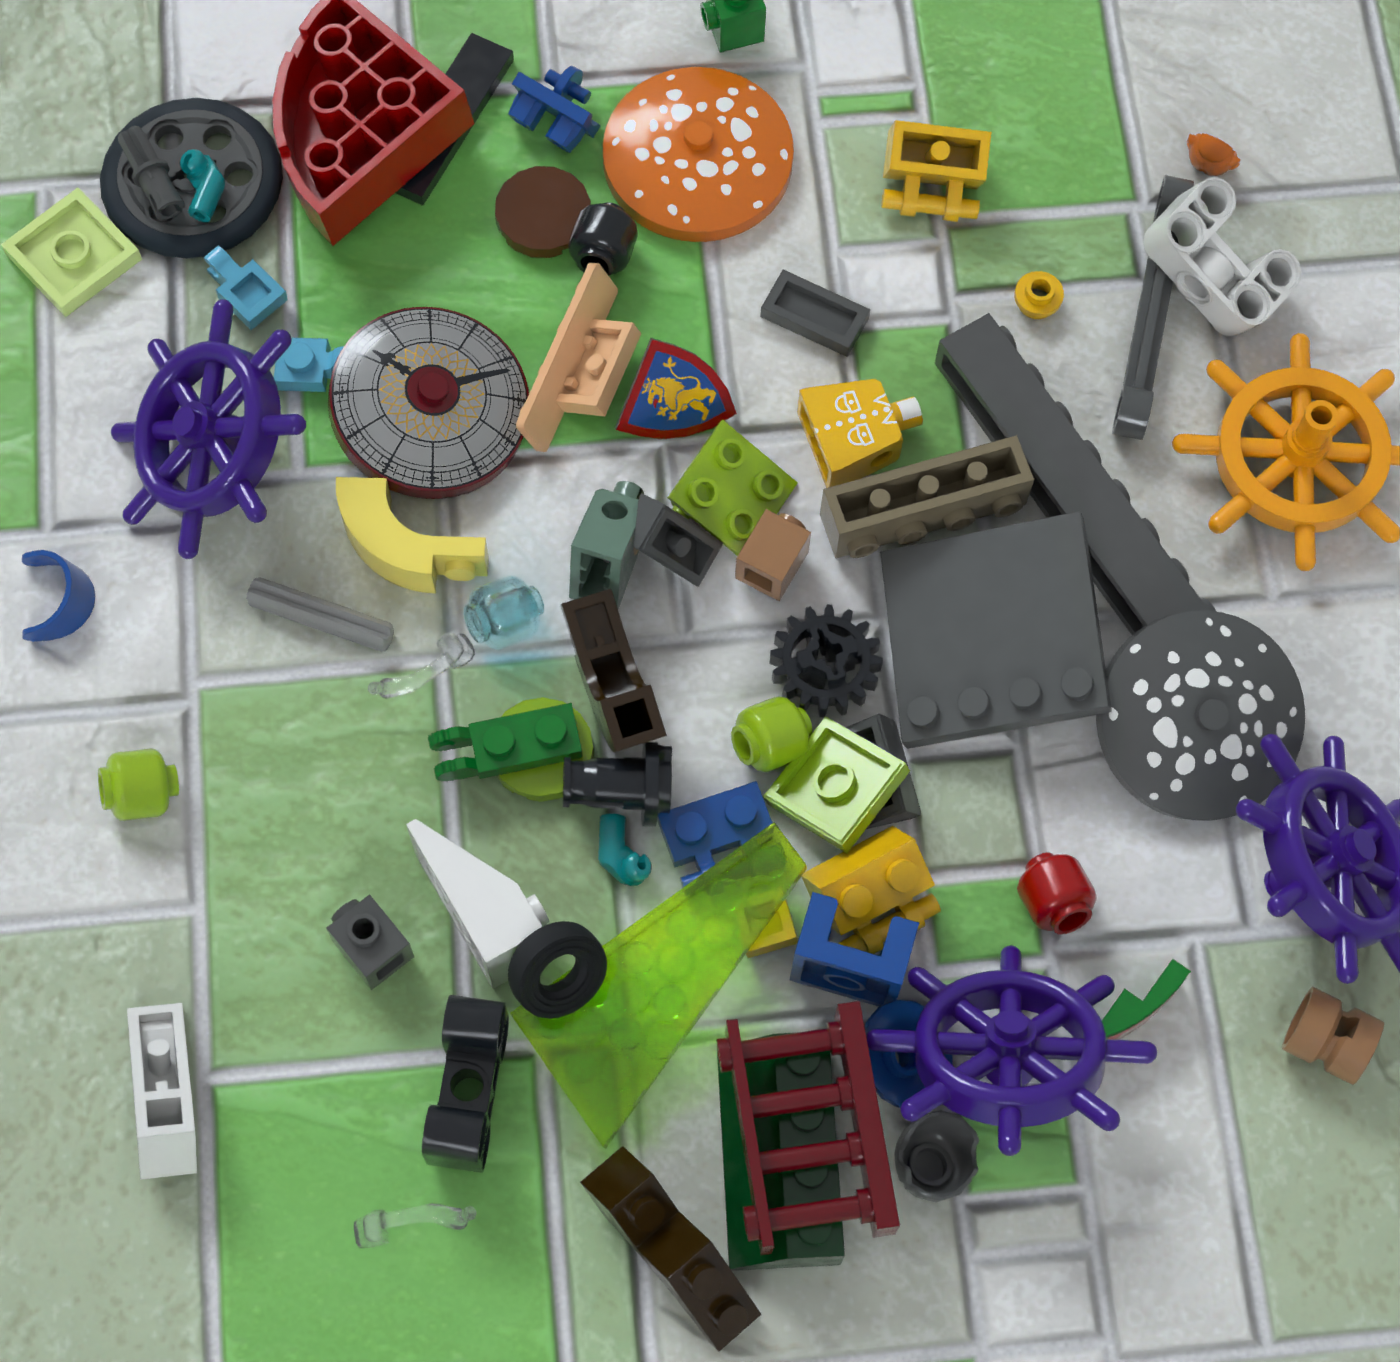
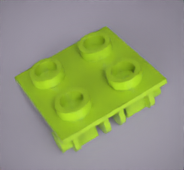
M721 420L667 498L673 505L672 510L688 520L690 518L693 519L738 556L764 511L767 509L777 514L798 482L728 423Z

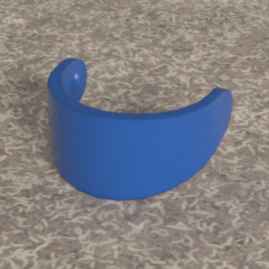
M36 550L24 553L22 555V563L24 565L34 567L61 566L65 574L66 588L63 600L57 611L45 622L24 629L22 631V638L32 642L50 641L74 633L83 626L94 608L95 590L89 576L82 569L52 551Z

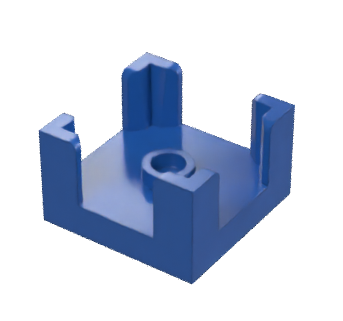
M812 892L794 953L789 980L878 1007L896 1001L903 984L919 922L898 916L893 917L883 950H881V954L878 956L853 947L830 942L831 926L838 901L833 897Z

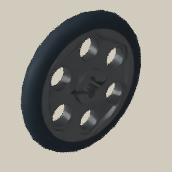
M188 98L172 100L151 107L133 118L116 135L104 157L100 174L101 199L111 221L127 238L138 246L169 257L186 259L205 257L218 245L225 251L237 246L251 237L268 219L279 199L283 180L282 161L273 137L258 120L242 109L212 99ZM132 126H139L145 132L157 157L167 161L170 168L168 172L170 179L185 203V207L181 208L182 212L170 221L157 222L151 218L153 209L141 187L130 182L134 170L118 142V136L121 132L128 130ZM177 133L183 137L181 144L174 149H162L157 145L159 139L165 134ZM217 133H223L231 137L230 143L220 150H213L205 145L207 139ZM197 149L204 155H209L225 178V189L218 205L223 207L226 213L217 222H201L188 214V208L196 193L190 181L184 177L186 173L180 168L181 157L188 150ZM238 169H245L253 174L252 179L242 186H233L227 182V177L230 173Z

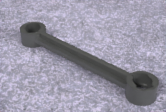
M1165 175L1161 184L1153 222L1179 195L1192 188L1194 181ZM1171 231L1173 239L1179 244L1177 236ZM1149 256L1123 387L1112 429V434L1143 440L1151 412L1154 395L1152 390L1173 281Z

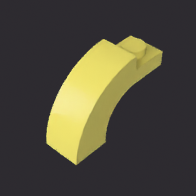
M336 477L337 502L350 543L364 563L385 580L409 590L436 594L437 575H445L448 579L455 581H469L474 579L475 576H488L489 556L486 537L429 536L419 534L402 525L391 512L392 499L387 478Z

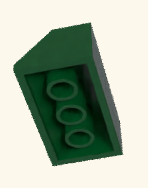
M791 1033L770 1034V1035H766V1036L759 1037V1038L771 1037V1036H778V1035H785V1034H791ZM830 1051L745 1063L750 1096L833 1084ZM717 1052L729 1268L731 1271L841 1265L845 1257L842 1221L772 1232L774 1241L772 1254L760 1255L758 1240L748 1242L743 1207L751 1206L752 1199L731 1071L721 1073ZM834 1107L754 1119L759 1152L837 1140ZM838 1163L763 1175L768 1209L841 1198Z

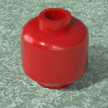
M1046 852L1035 856L1026 864V871L1019 879L1017 891L1030 917L1038 928L1045 931H1054L1057 934H1067L1081 928L1091 919L1093 914L1091 910L1094 908L1097 895L1084 869L1075 857L1067 854L1053 855V853Z

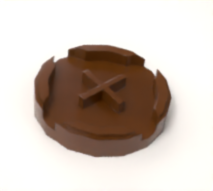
M534 166L517 172L501 187L495 203L496 225L502 236L506 238V243L515 251L530 257L552 258L561 255L562 250L569 248L568 243L576 219L582 209L591 205V201L584 185L571 173L556 167Z

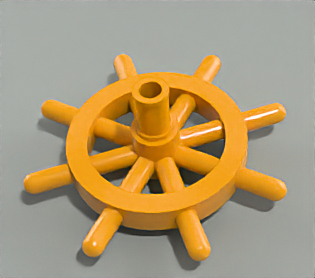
M1297 333L1290 339V368L1268 372L1255 378L1248 384L1223 361L1216 359L1208 363L1206 368L1208 376L1233 400L1223 416L1217 436L1178 434L1172 441V447L1180 454L1216 456L1218 472L1232 499L1210 517L1208 526L1213 533L1221 534L1246 513L1268 526L1293 532L1295 538V564L1301 571H1310L1315 567V533L1336 529L1349 523L1356 517H1359L1386 543H1395L1400 539V527L1372 502L1387 478L1390 465L1400 466V446L1391 445V437L1385 419L1374 403L1378 397L1394 384L1395 375L1391 370H1379L1358 388L1350 381L1336 374L1311 368L1310 340L1303 333ZM1291 397L1292 424L1290 425L1267 402ZM1251 415L1275 439L1241 437L1243 422ZM1351 423L1359 435L1362 444L1332 442V438L1346 425ZM1244 457L1276 459V461L1255 478L1249 470ZM1331 462L1365 464L1361 482L1355 486ZM1314 476L1335 494L1338 499L1314 504ZM1287 477L1293 478L1294 502L1271 492Z

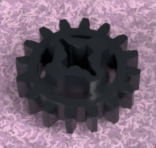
M830 604L826 605L824 615L817 616L811 606L806 607L803 622H800L792 615L788 617L786 625L788 633L784 631L776 632L774 645L778 648L771 650L769 664L778 666L772 672L773 684L786 683L783 688L782 697L789 700L795 696L799 697V707L805 711L811 704L817 705L818 714L821 718L826 716L828 706H835L841 716L846 715L850 699L855 704L862 706L866 699L864 689L875 691L879 678L874 673L881 672L883 658L874 655L879 651V638H865L870 624L867 621L861 622L857 626L852 624L853 611L850 609L845 611L841 618L834 616L833 606ZM806 638V649L798 651L796 657L791 658L795 647ZM819 650L821 655L825 656L827 662H835L833 672L831 667L827 666L824 659L817 660ZM860 664L859 672L847 684L845 681L846 672L855 670V665Z

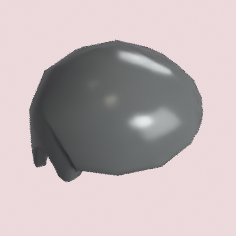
M942 1110L926 1114L919 1120L909 1124L902 1131L894 1152L897 1175L904 1184L905 1189L917 1198L933 1202H940L959 1196L978 1172L976 1147L979 1143V1137L976 1131L962 1116Z

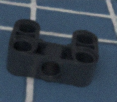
M449 995L442 1028V1045L446 1053V1063L439 1102L437 1105L430 1104L423 1131L422 1156L427 1165L480 1173L484 1171L490 1141V1121L500 1064H502L509 1028V1014L505 1002ZM465 1078H475L483 1083L481 1094L472 1101H462L454 1096L456 1085Z

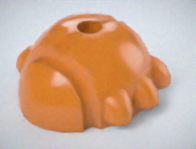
M1204 133L1189 134L1187 139L1191 164L1198 171H1202L1209 176H1219L1228 170L1236 169L1240 165V159L1237 157L1236 151L1232 150L1233 148L1224 141Z

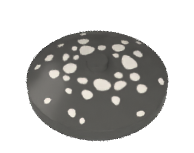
M1204 610L1182 612L1160 618L1134 633L1119 648L1106 668L1112 712L1096 715L1097 733L1102 752L1111 771L1121 785L1137 800L1155 811L1179 819L1211 821L1236 816V806L1243 799H1251L1259 804L1269 797L1272 790L1281 783L1260 747L1261 739L1267 734L1277 735L1296 762L1305 728V705L1299 679L1290 660L1280 646L1264 631L1244 619L1223 612Z

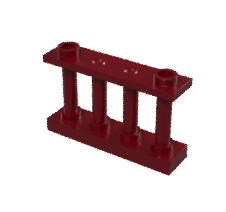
M860 1001L837 1004L834 1015L835 1021L827 1022V1028L741 1041L738 1019L726 1020V1038L716 1039L721 1073L731 1071L752 1199L751 1206L743 1207L748 1242L758 1240L760 1255L772 1254L774 1248L772 1232L860 1219L861 1224L870 1223L872 1237L875 1238L895 1235L900 1227ZM830 1051L832 1056L841 1055L844 1076L836 1077V1083L750 1096L745 1063ZM840 1106L841 1111H851L854 1132L846 1133V1139L759 1152L754 1124L755 1118ZM850 1162L851 1167L860 1166L864 1188L856 1189L855 1196L768 1209L763 1179L765 1174Z

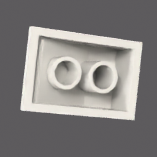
M417 819L407 823V829L416 857L492 989L507 982L509 964L518 946L531 933L550 923L540 901L535 894L526 898L516 882Z

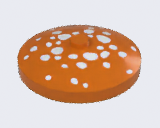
M708 67L679 68L660 73L643 81L627 93L617 104L604 132L603 168L613 197L619 206L637 223L650 231L671 239L709 242L733 237L749 230L764 220L779 204L787 190L792 174L793 138L790 126L781 108L766 91L740 75L721 69Z

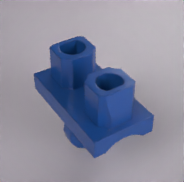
M572 65L562 74L549 69L544 77V82L553 86V91L523 73L518 72L512 82L518 94L508 113L516 123L528 130L534 131L545 111L556 116V119L545 137L568 153H571L584 134L594 138L600 128L599 123L592 120L590 112L571 102L575 99L582 104H586L591 96V92L581 86L583 80L582 70Z

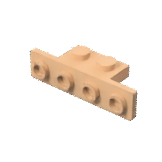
M588 263L582 279L576 287L567 312L558 326L557 334L547 356L539 368L538 376L528 398L520 410L516 428L536 451L547 452L564 412L606 416L640 339L641 332L633 322L606 320L618 294V288L599 263Z

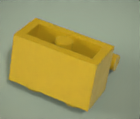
M895 120L888 130L883 178L903 180L902 191L884 189L881 208L900 210L899 213L903 216L915 217L916 212L942 215V220L958 222L959 217L977 219L980 200L962 198L963 188L978 189L986 181L992 132ZM920 183L946 186L945 196L919 193Z
M890 826L858 843L848 853L842 852L800 874L810 898L812 892L833 897L838 901L831 928L841 936L851 930L854 932L852 936L838 944L871 954L883 950V943L886 940L893 917L898 916L919 922L918 930L925 927V920L941 912L940 905L932 893L915 902L912 898L935 886L915 838L894 826ZM892 908L895 909L896 912L874 924L871 923V920Z

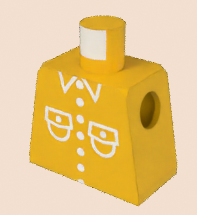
M877 379L808 387L799 390L797 414L826 488L864 478L896 462L900 458L903 444L901 431L923 424L922 412L914 396L889 403L882 383Z

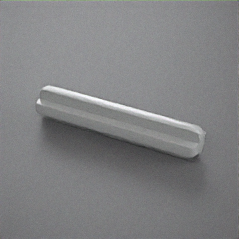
M261 577L255 578L248 589L246 599L252 607L380 652L386 651L393 639L394 629L390 622Z

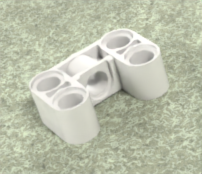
M1211 177L1179 195L1148 228L1144 235L1143 243L1149 258L1176 284L1180 293L1197 307L1216 331L1221 335L1230 337L1241 334L1268 320L1298 286L1302 272L1296 257L1289 251L1282 249L1273 250L1247 265L1242 262L1216 233L1235 210V191L1224 179ZM1201 200L1206 204L1208 211L1203 207ZM1171 231L1177 236L1179 244L1173 239ZM1267 272L1271 276L1272 282L1269 280ZM1237 303L1241 306L1244 315L1238 310Z

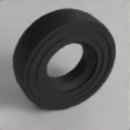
M569 921L551 923L531 933L518 946L508 968L509 986L518 1002L531 1014L541 1018L563 1017L583 1007L598 992L606 976L607 957L601 943L584 926ZM566 954L575 956L574 967L565 978L552 985L540 983L541 973L550 962Z

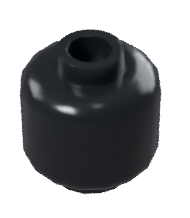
M606 202L589 205L580 211L568 243L569 253L583 272H585L588 263H599L608 276L624 270L630 261L638 236L637 225L632 217L617 204Z

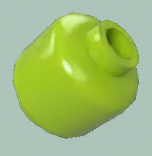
M773 697L749 706L738 714L735 726L731 731L733 748L740 761L745 765H751L758 771L770 772L788 765V763L798 759L807 751L809 736L812 734V723L803 708H797L793 702L785 697Z
M150 748L113 753L108 758L106 767L98 769V787L103 810L111 809L113 815L120 821L162 816L169 807V797L179 795L175 764L166 765L163 756L156 749Z

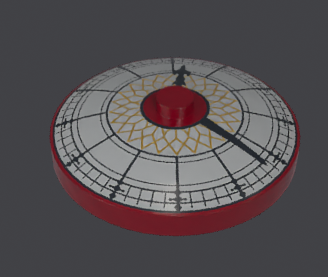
M411 307L392 311L377 317L360 328L348 340L337 357L332 370L328 391V412L331 427L341 449L368 478H387L389 490L403 495L425 499H443L467 494L481 488L496 478L510 464L524 437L516 428V422L520 410L528 398L529 389L526 377L516 356L509 346L490 328L456 311L436 307Z

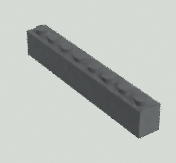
M990 313L939 341L935 365L990 441L994 442L1017 435L1034 478L1030 496L1046 518L1081 511L1085 521L1093 582L1131 635L1149 623L1169 615L1196 610L1216 611L1214 606L1207 599H1201L1189 584V576L1182 563L1176 558H1170L1160 544V538L1154 525L1146 518L1141 519L1132 507L1130 496L1125 486L1118 479L1112 480L1101 465V457L1096 447L1089 440L1081 438L1073 427L1072 417L1068 409L1061 402L1053 400L1044 388L1045 385L1041 373L1033 364H1027L1016 350V342L1011 332L1005 326L999 327Z

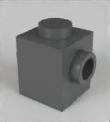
M370 894L360 902L354 899L344 904L332 916L331 920L333 923L326 927L332 942L371 990L414 958L410 943Z

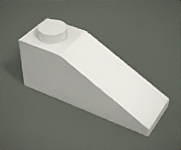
M182 1003L127 1008L140 1180L197 1173L196 1135Z

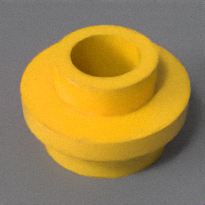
M1033 271L1022 276L1017 282L1014 298L1024 315L1032 319H1044L1058 311L1064 298V290L1060 281L1052 274L1043 271ZM1039 289L1046 292L1047 295L1037 296L1032 290Z

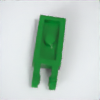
M572 703L468 724L469 727L456 726L445 730L441 729L428 735L430 749L441 752L473 745L475 758L460 757L442 761V763L435 766V777L441 782L461 780L479 776V779L561 763L564 762V757H571V760L583 757Z

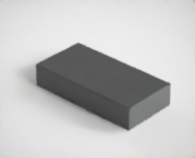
M783 269L761 306L760 317L848 357L869 320L870 309Z

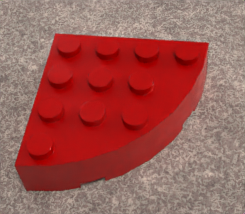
M320 0L310 10L298 28L300 35L295 41L291 52L286 51L281 61L272 99L273 132L284 169L311 223L332 246L338 243L475 124L464 89L357 0Z

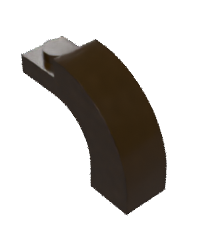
M604 590L562 603L560 605L573 644L576 654L574 655L586 693L602 734L612 752L667 736L652 687L644 683L634 661L612 590Z

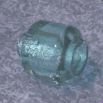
M508 575L478 586L471 592L469 603L464 607V620L469 633L477 643H484L491 649L501 650L530 639L538 632L540 615L544 613V603L539 591L534 586H528L517 576Z

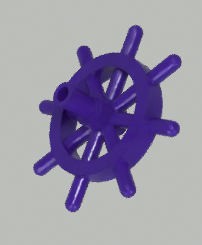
M225 299L218 300L213 306L208 341L193 344L175 355L172 354L166 342L162 339H153L149 342L147 347L148 353L159 371L150 382L142 398L136 421L119 422L111 428V436L115 441L133 442L136 468L144 485L123 510L122 516L124 521L130 525L138 524L157 502L172 510L182 512L178 553L184 559H192L198 554L203 517L222 514L239 504L251 522L259 523L266 518L267 509L254 488L262 479L271 462L278 436L299 435L306 429V421L301 415H281L278 388L270 372L271 367L291 345V335L283 329L274 331L255 355L230 345L229 339L234 309L231 302ZM225 368H230L236 377L222 393ZM203 377L199 398L193 385ZM244 400V416L238 417L232 414ZM178 440L179 445L170 454L169 441ZM213 460L220 473L208 483L211 462ZM190 464L187 488L185 489L177 478Z
M1275 734L1265 735L1261 739L1260 747L1281 783L1272 790L1265 806L1251 799H1243L1236 806V814L1241 820L1263 830L1265 851L1271 868L1264 876L1265 888L1271 897L1267 902L1268 912L1272 916L1283 917L1293 909L1315 933L1333 943L1336 976L1342 983L1350 984L1358 978L1357 949L1368 947L1377 942H1381L1400 973V827L1398 825L1400 822V799L1393 800L1385 805L1365 783L1346 772L1344 742L1338 736H1329L1323 742L1324 766H1316L1300 771L1282 740ZM1319 800L1326 802V811ZM1302 816L1310 829L1302 825ZM1371 884L1377 886V894ZM1354 900L1365 917L1355 913Z
M1013 945L1002 949L1000 953V970L965 976L948 985L922 967L911 969L908 973L909 984L929 999L920 1013L916 1031L872 1029L866 1034L868 1048L872 1051L915 1053L917 1072L925 1088L902 1103L900 1111L904 1119L911 1122L917 1121L943 1104L961 1116L984 1124L998 1126V1148L1006 1156H1014L1020 1151L1021 1127L1047 1124L1069 1116L1076 1111H1079L1105 1131L1115 1130L1120 1124L1118 1112L1095 1095L1104 1077L1105 1063L1149 1064L1157 1057V1048L1149 1041L1106 1039L1103 1022L1093 1006L1113 993L1115 984L1111 977L1100 975L1075 991L1066 984L1050 977L1022 971L1021 951ZM999 1009V1014L992 1018L982 1012ZM1022 1010L1038 1013L1039 1015L1030 1020L1022 1013ZM959 1021L973 1033L947 1031ZM1061 1026L1073 1036V1038L1046 1037ZM944 1054L973 1057L955 1068L946 1059ZM1047 1059L1075 1060L1078 1062L1071 1070L1065 1073ZM986 1076L992 1084L979 1080ZM1032 1078H1035L1037 1081L1041 1083L1038 1085L1025 1086L1027 1083L1031 1081Z

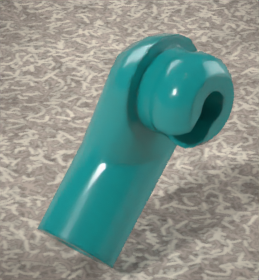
M191 149L185 152L180 160V168L186 173L188 180L196 190L188 208V214L198 221L210 222L225 189V178L209 155H204L200 150Z
M620 814L601 815L598 848L600 865L621 884L637 886L643 883L651 874V861L645 854L639 856L638 853L625 845L626 817Z

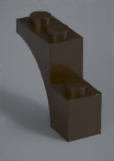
M622 1146L580 1182L604 1217L654 1271L691 1317L708 1342L718 1352L761 1315V1312L713 1243L679 1212L654 1174L625 1147Z

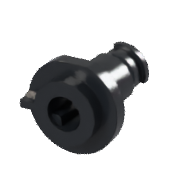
M650 741L643 743L642 758H594L586 761H571V757H564L563 807H569L570 804H584L593 808L641 810L642 826L656 827L658 813H670L672 746L658 745V742Z

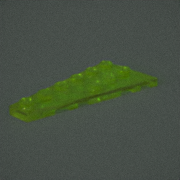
M775 822L602 947L607 957L606 976L598 992L583 1007L559 1018L537 1017L528 1012L522 1005L510 1012L515 1022L603 1148L606 1149L807 870L806 863ZM572 968L549 985L561 981L570 973Z

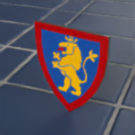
M650 338L615 429L636 436L656 439L687 437L712 429L721 420L726 421L736 415L737 412L727 387L711 366L693 352L672 343Z

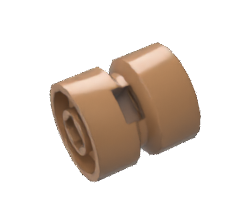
M1312 986L1303 998L1283 1040L1282 1050L1308 1063L1320 1059L1323 1061L1326 1072L1354 1085L1363 1074L1376 1050L1384 1029V1022L1356 1007L1345 1012L1342 1010L1341 1000Z

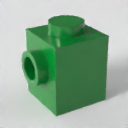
M706 0V2L700 3L704 26L707 31L712 30L720 53L764 42L766 6L763 0Z

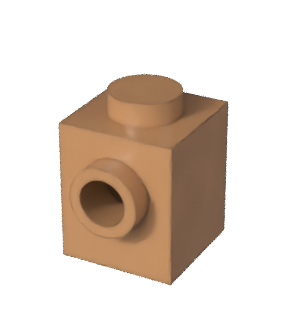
M766 509L736 558L735 579L780 601L809 553L811 532L806 530L804 524L797 518L785 513L777 515Z

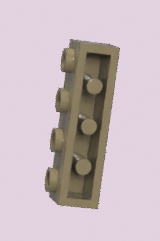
M1016 435L825 488L822 494L820 517L835 559L850 555L851 558H861L874 553L879 546L897 541L902 545L911 544L924 538L927 533L946 528L948 531L961 530L971 525L975 519L993 514L998 518L1010 516L1026 505L1034 478Z

